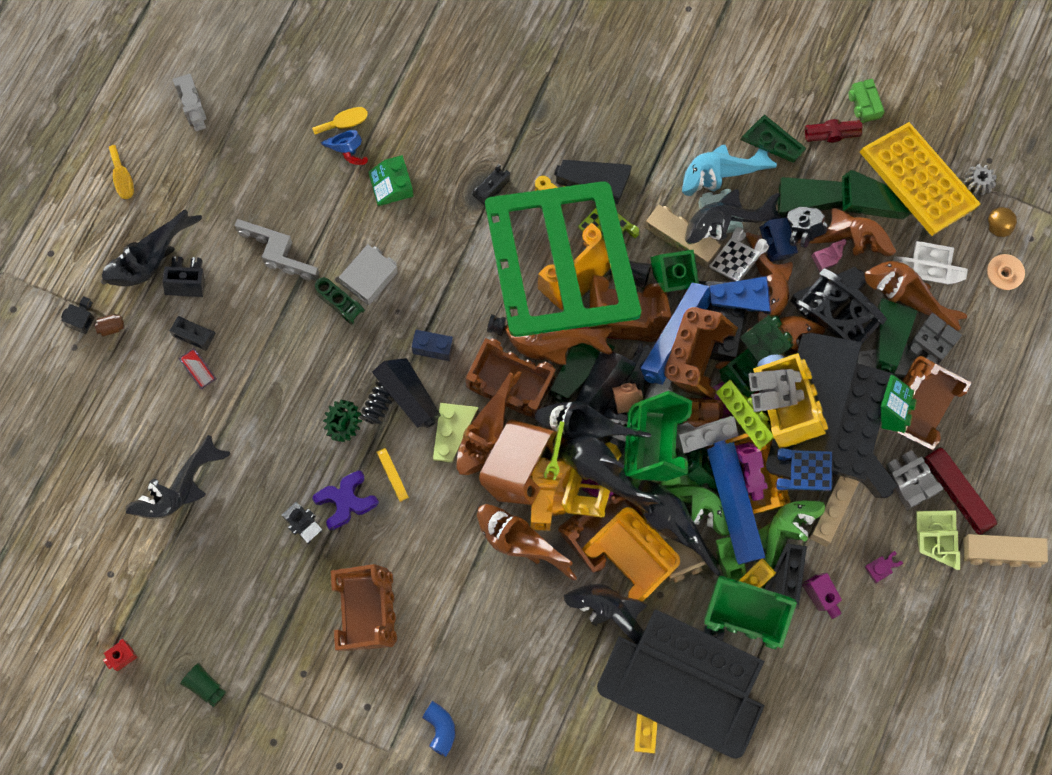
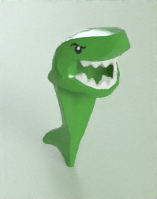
M688 475L681 476V483L671 487L663 486L682 499L684 503L692 504L691 518L695 524L700 523V520L703 519L702 515L705 514L709 516L707 519L708 527L713 528L720 536L726 537L730 535L721 500L714 492L699 486L695 481H691ZM634 479L631 484L638 489L642 480Z
M795 501L786 504L779 509L770 524L758 530L762 547L765 549L764 560L773 570L784 550L787 539L803 540L804 543L809 539L808 532L800 526L803 522L806 525H811L815 519L821 517L825 512L824 502Z

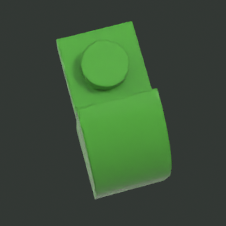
M728 536L716 540V555L724 577L739 581L746 574L745 563L739 565L737 563L731 537Z

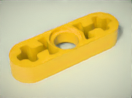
M386 448L377 451V455L399 501L401 502L409 498Z

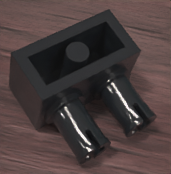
M176 256L172 257L171 267L164 268V294L203 297L205 284L204 271L201 268L203 260L197 257V262H195V257L190 260V268L182 267L184 262L182 257L178 256V261H176Z

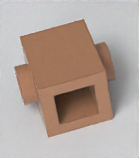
M625 383L620 387L612 388L618 414L629 413L633 404L643 401L642 391L637 389L635 383Z

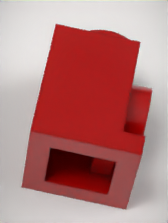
M121 639L120 642L103 653L106 657L103 659L106 666L116 671H119L137 658L129 643L124 639ZM120 652V657L115 659L114 655Z

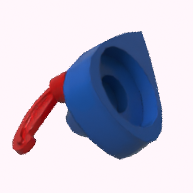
M356 130L342 132L321 142L323 146L341 152L346 161L351 164L365 165L368 162L367 157L361 159L351 156L356 153V149L362 142L361 136Z

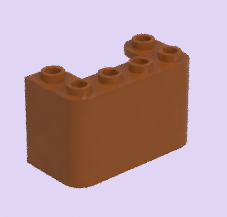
M696 307L687 309L683 315L664 373L666 378L689 394L714 399L716 390L710 386L711 379L703 375L714 343H724V339L730 335L735 337L738 327L722 313Z
M485 338L465 378L466 387L472 392L491 400L500 389L508 374L512 372L514 376L520 371L522 373L521 377L511 391L506 407L530 418H535V413L541 408L553 383L556 369L547 362L539 363L535 366L536 364L530 360L523 361L512 352H503V348L500 346L501 343L498 340Z

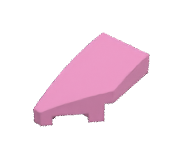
M845 239L835 242L830 247L814 252L811 255L819 271H822L824 268L833 267L838 263L846 244Z

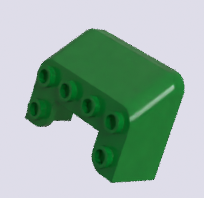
M666 391L631 406L628 413L627 427L648 432L651 434V437L626 436L624 473L627 477L666 482L687 475L688 461L683 457L675 458L677 424L690 418L692 414L691 400L672 391Z

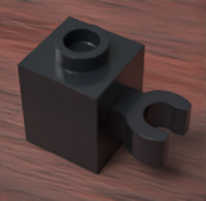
M83 296L79 307L69 304L68 308L64 309L61 321L66 327L85 335L87 334L95 319L91 312H89L93 304L90 298Z

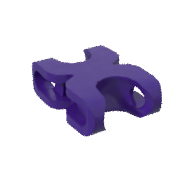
M362 471L353 472L342 478L340 489L334 486H327L313 495L312 500L316 505L331 502L337 506L336 513L326 522L329 530H335L347 524L351 519V511L357 515H363L379 504V500L375 496L371 495L361 499L354 495L355 488L364 481Z

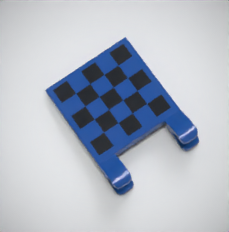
M778 449L777 458L779 460L791 459V480L777 479L778 490L831 491L832 452Z

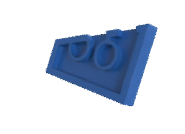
M766 276L710 286L711 303L713 306L731 309L740 308L751 312L760 311L765 314H771L768 279Z

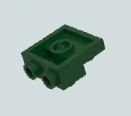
M768 315L740 337L758 362L770 355H782L794 346L792 335L788 331L785 332L781 327L782 322L776 315Z
M749 349L742 352L719 370L721 380L724 383L732 380L739 391L746 397H750L751 394L756 392L750 389L748 374L754 373L753 368L758 367V361Z
M703 447L685 453L688 457L687 475L689 479L695 481L699 486L707 483L711 489L718 492L707 448Z

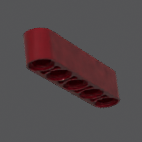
M939 447L924 457V461L931 473L978 535L985 534L997 525L994 515L943 448Z

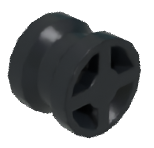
M491 314L487 332H496L502 336L506 317L498 318L496 315Z

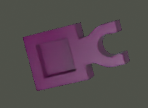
M895 551L889 554L886 560L881 556L865 566L875 584L892 574L891 568H897L903 564L902 561L898 563L892 561V557L897 555Z

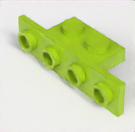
M729 380L716 392L758 449L761 450L774 438L769 430L771 428L768 422L769 417L763 411L754 412L752 397L744 396L732 380Z

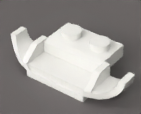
M916 241L913 258L894 257L893 261L910 266L918 273L922 280L947 285L965 280L968 272L966 268L951 265L954 252L953 247Z

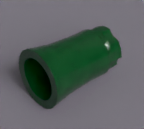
M197 663L180 683V685L195 693L212 707H215L226 694L221 685L206 672L200 663Z

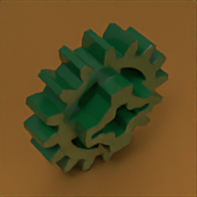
M346 400L335 401L334 406H329L330 412H325L327 419L323 420V422L327 423L324 427V430H328L326 435L330 436L332 440L339 442L350 441L351 436H356L355 430H360L358 423L362 422V420L358 419L361 415V412L357 411L359 407L354 405L353 402Z

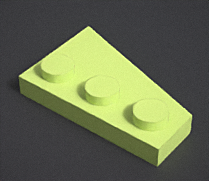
M440 403L439 413L441 416L438 418L434 461L453 463L461 445L464 431L471 424L478 411V407Z

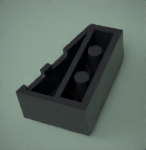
M787 543L774 569L776 574L767 582L764 589L795 599L797 602L795 608L799 609L807 546Z

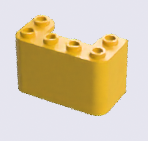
M798 353L753 368L754 373L793 369V371H800L801 382H795V388L804 392V400L799 401L796 405L767 410L771 421V431L779 448H785L826 434L825 430L828 429L827 422L822 414L823 409L820 401L816 402L814 397L818 395L815 385H811L809 379H812L810 369L807 366L806 360H801Z

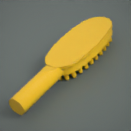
M363 107L347 109L337 114L333 121L313 127L312 129L314 135L336 127L338 129L351 128L365 121L368 114Z
M116 145L109 146V151L115 167L113 169L114 186L122 199H129L134 194L133 181L128 170L121 164Z

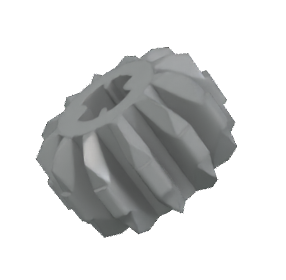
M977 164L976 167H970L969 171L965 174L966 179L964 181L965 185H969L967 189L973 190V195H976L977 192L981 196L985 192L987 194L990 193L992 188L996 186L995 180L997 176L992 175L994 169L988 170L987 165L982 168L980 164Z

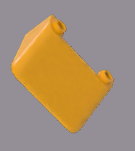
M630 507L622 509L582 548L589 558H596L603 552L634 584L628 592V598L637 599L642 602L680 564L679 555L654 529L650 528L636 510Z

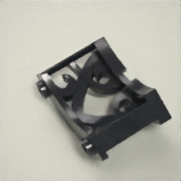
M824 268L819 273L820 278L801 300L795 302L799 307L798 311L803 316H809L816 320L836 338L851 340L848 337V332H852L855 336L856 329L854 326H857L861 333L854 341L863 344L879 324L883 325L887 318L873 303L869 304L866 299H862L864 294L853 285L848 287L846 283L842 282L840 276ZM826 285L824 293H821V289ZM836 291H839L841 293V297L833 296H835ZM815 296L823 298L822 300L813 301V303L818 304L817 308L809 306V303ZM849 298L852 301L849 307L852 319H833L830 301L842 302ZM855 307H859L861 309L860 313L857 312L858 318L854 312ZM871 320L870 323L865 328H863L862 324Z

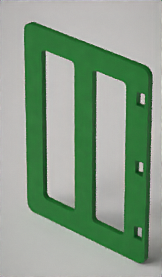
M603 181L494 196L485 200V209L509 333L512 336L521 337L637 320L641 317L638 294L612 189L608 182ZM592 200L596 205L619 303L587 309L583 306L561 205ZM533 208L542 209L563 304V312L539 316L529 315L509 217L511 211ZM492 216H498L499 222L493 223ZM501 262H508L509 268L502 269ZM510 309H517L518 315L512 317Z

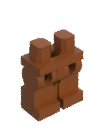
M687 397V399L692 401V414L683 424L688 422L694 427H699L722 419L724 407L722 400H704V398ZM714 444L706 446L705 448H712L714 447Z

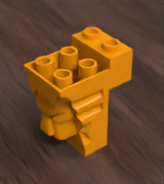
M540 458L530 476L541 488L533 505H531L530 527L533 530L550 531L552 516L566 513L562 506V501L572 467L567 465L562 459H557L559 474L555 480H553L554 474L552 472L547 474L546 479L544 478V472L551 463L548 458Z

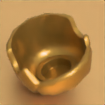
M1005 207L993 209L988 217L989 231L998 237L1011 235L1017 224L1015 213Z

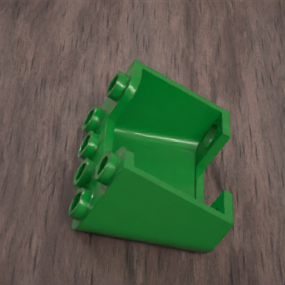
M718 576L704 617V624L707 625V628L714 631H719V628L723 629L726 627V630L729 632L737 633L740 631L751 639L762 638V641L766 643L765 646L771 649L783 648L797 602L791 597L728 577Z

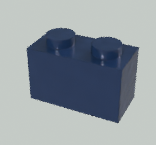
M787 218L769 220L759 227L762 238L769 245L767 254L771 262L786 260L798 253L797 245H790L792 231Z
M415 330L411 347L412 353L450 361L454 341L452 336Z

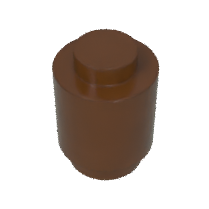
M121 314L97 318V323H94L97 334H101L102 337L121 332L122 329H125Z

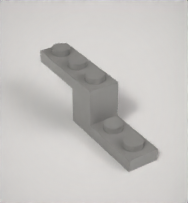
M237 219L235 228L239 235L249 238V236L256 238L261 243L268 242L262 255L263 262L267 267L282 269L283 272L290 275L294 273L301 275V278L311 281V279L317 281L319 277L317 267L286 258L292 245L289 235Z
M730 416L699 427H694L688 422L677 425L676 448L682 453H687L719 441L737 437L738 432L734 417Z

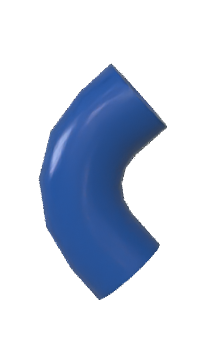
M432 701L422 719L431 723L435 728V736L429 747L446 757L455 739V724L451 715L442 706Z

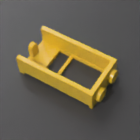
M605 443L619 462L622 454L618 447L613 443ZM572 467L562 506L570 514L604 517L610 491L601 485L581 484L582 478ZM579 488L600 489L598 498L578 496Z

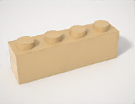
M658 204L646 220L645 229L679 251L694 250L695 262L707 268L719 252L721 246L719 242L712 237H708L696 244H687L685 241L688 226L687 220L681 216L677 217L668 207H662Z
M838 475L825 503V512L818 518L809 539L825 547L831 543L859 481Z
M968 534L963 538L964 561H970L972 565H981L982 562H989L991 566H1001L1002 563H1007L1010 567H1021L1022 564L1029 565L1030 568H1041V565L1048 562L1047 539L973 534Z

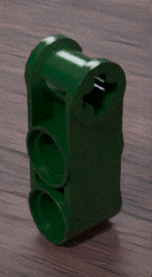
M322 277L316 281L315 289L318 297L338 312L351 325L354 323L355 318L365 311L357 301L348 296L328 278ZM323 285H327L329 287L327 291L319 290V288ZM336 297L343 298L341 303H335L333 300Z

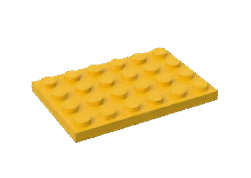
M910 122L863 147L860 151V154L931 236L972 212L981 204Z

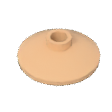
M1001 254L990 261L987 267V275L990 282L997 288L1012 290L1023 282L1025 269L1018 258L1009 254ZM1001 272H1005L1007 277H1004Z

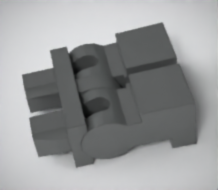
M931 313L907 346L909 348L907 355L912 359L923 356L939 364L957 343L962 334L950 325L942 331L941 329L946 322L934 313Z

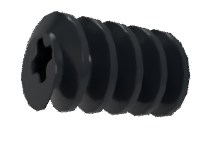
M375 382L377 387L372 388L373 394L368 396L370 401L365 402L366 407L362 408L363 414L359 416L363 421L374 425L382 424L378 419L379 417H386L382 410L389 411L386 403H393L389 399L392 396L380 382Z

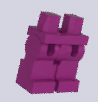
M752 442L735 445L748 495L751 496L752 501L764 499L763 489H767V483L764 481V475L760 471V468L764 467L761 451Z

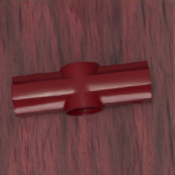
M831 119L822 124L806 125L805 140L807 142L827 140L829 143H835L843 138L861 137L862 122L860 120L840 122L839 119Z

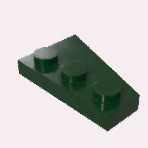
M765 114L740 139L792 163L806 150V147Z

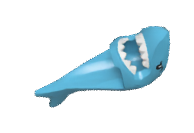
M721 145L713 152L700 154L691 162L685 171L682 193L686 196H692L696 191L701 190L702 186L711 191H716L721 188L722 178L776 168L777 163L768 157L767 151L760 148L753 157L742 159L730 156L726 145Z

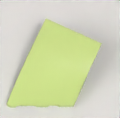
M956 510L916 511L919 552L956 570H960Z

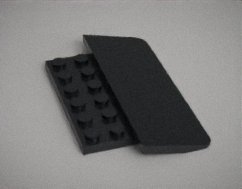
M807 333L801 338L797 353L801 360H806L807 366L810 369L812 379H809L811 385H815L818 395L814 397L816 402L820 401L823 409L822 414L827 422L828 429L825 430L826 434L785 447L784 449L832 452V473L865 482L881 424L882 401L890 375H893V373L857 363L861 342ZM773 438L766 462V469L773 475L791 480V459L779 460L777 458L778 449L780 448Z
M654 609L638 644L618 636L598 681L597 690L601 696L722 754L737 759L745 753L765 706L748 697L765 661Z

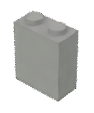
M367 244L339 276V281L341 285L370 306L398 273L397 264L390 257L385 258L377 247L374 246L372 248Z

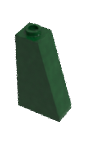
M850 170L842 176L843 212L901 220L912 214L888 185L854 170Z
M781 177L778 187V193H780L778 214L782 218H786L789 211L798 207L816 208L820 211L843 207L842 182Z
M881 298L878 309L887 320L883 325L879 324L876 328V369L893 373L894 375L918 311Z
M585 343L571 348L566 358V365L562 366L550 391V395L553 396L554 400L560 403L563 401L569 402L583 387L600 351ZM608 344V346L614 352L615 346Z

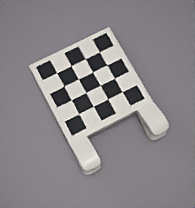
M737 227L734 230L731 239L709 266L714 271L733 281H741L759 256L769 248V245L766 244L767 241L764 239L758 240L755 249L741 243L740 241L746 237V233L743 232L744 230L741 227Z

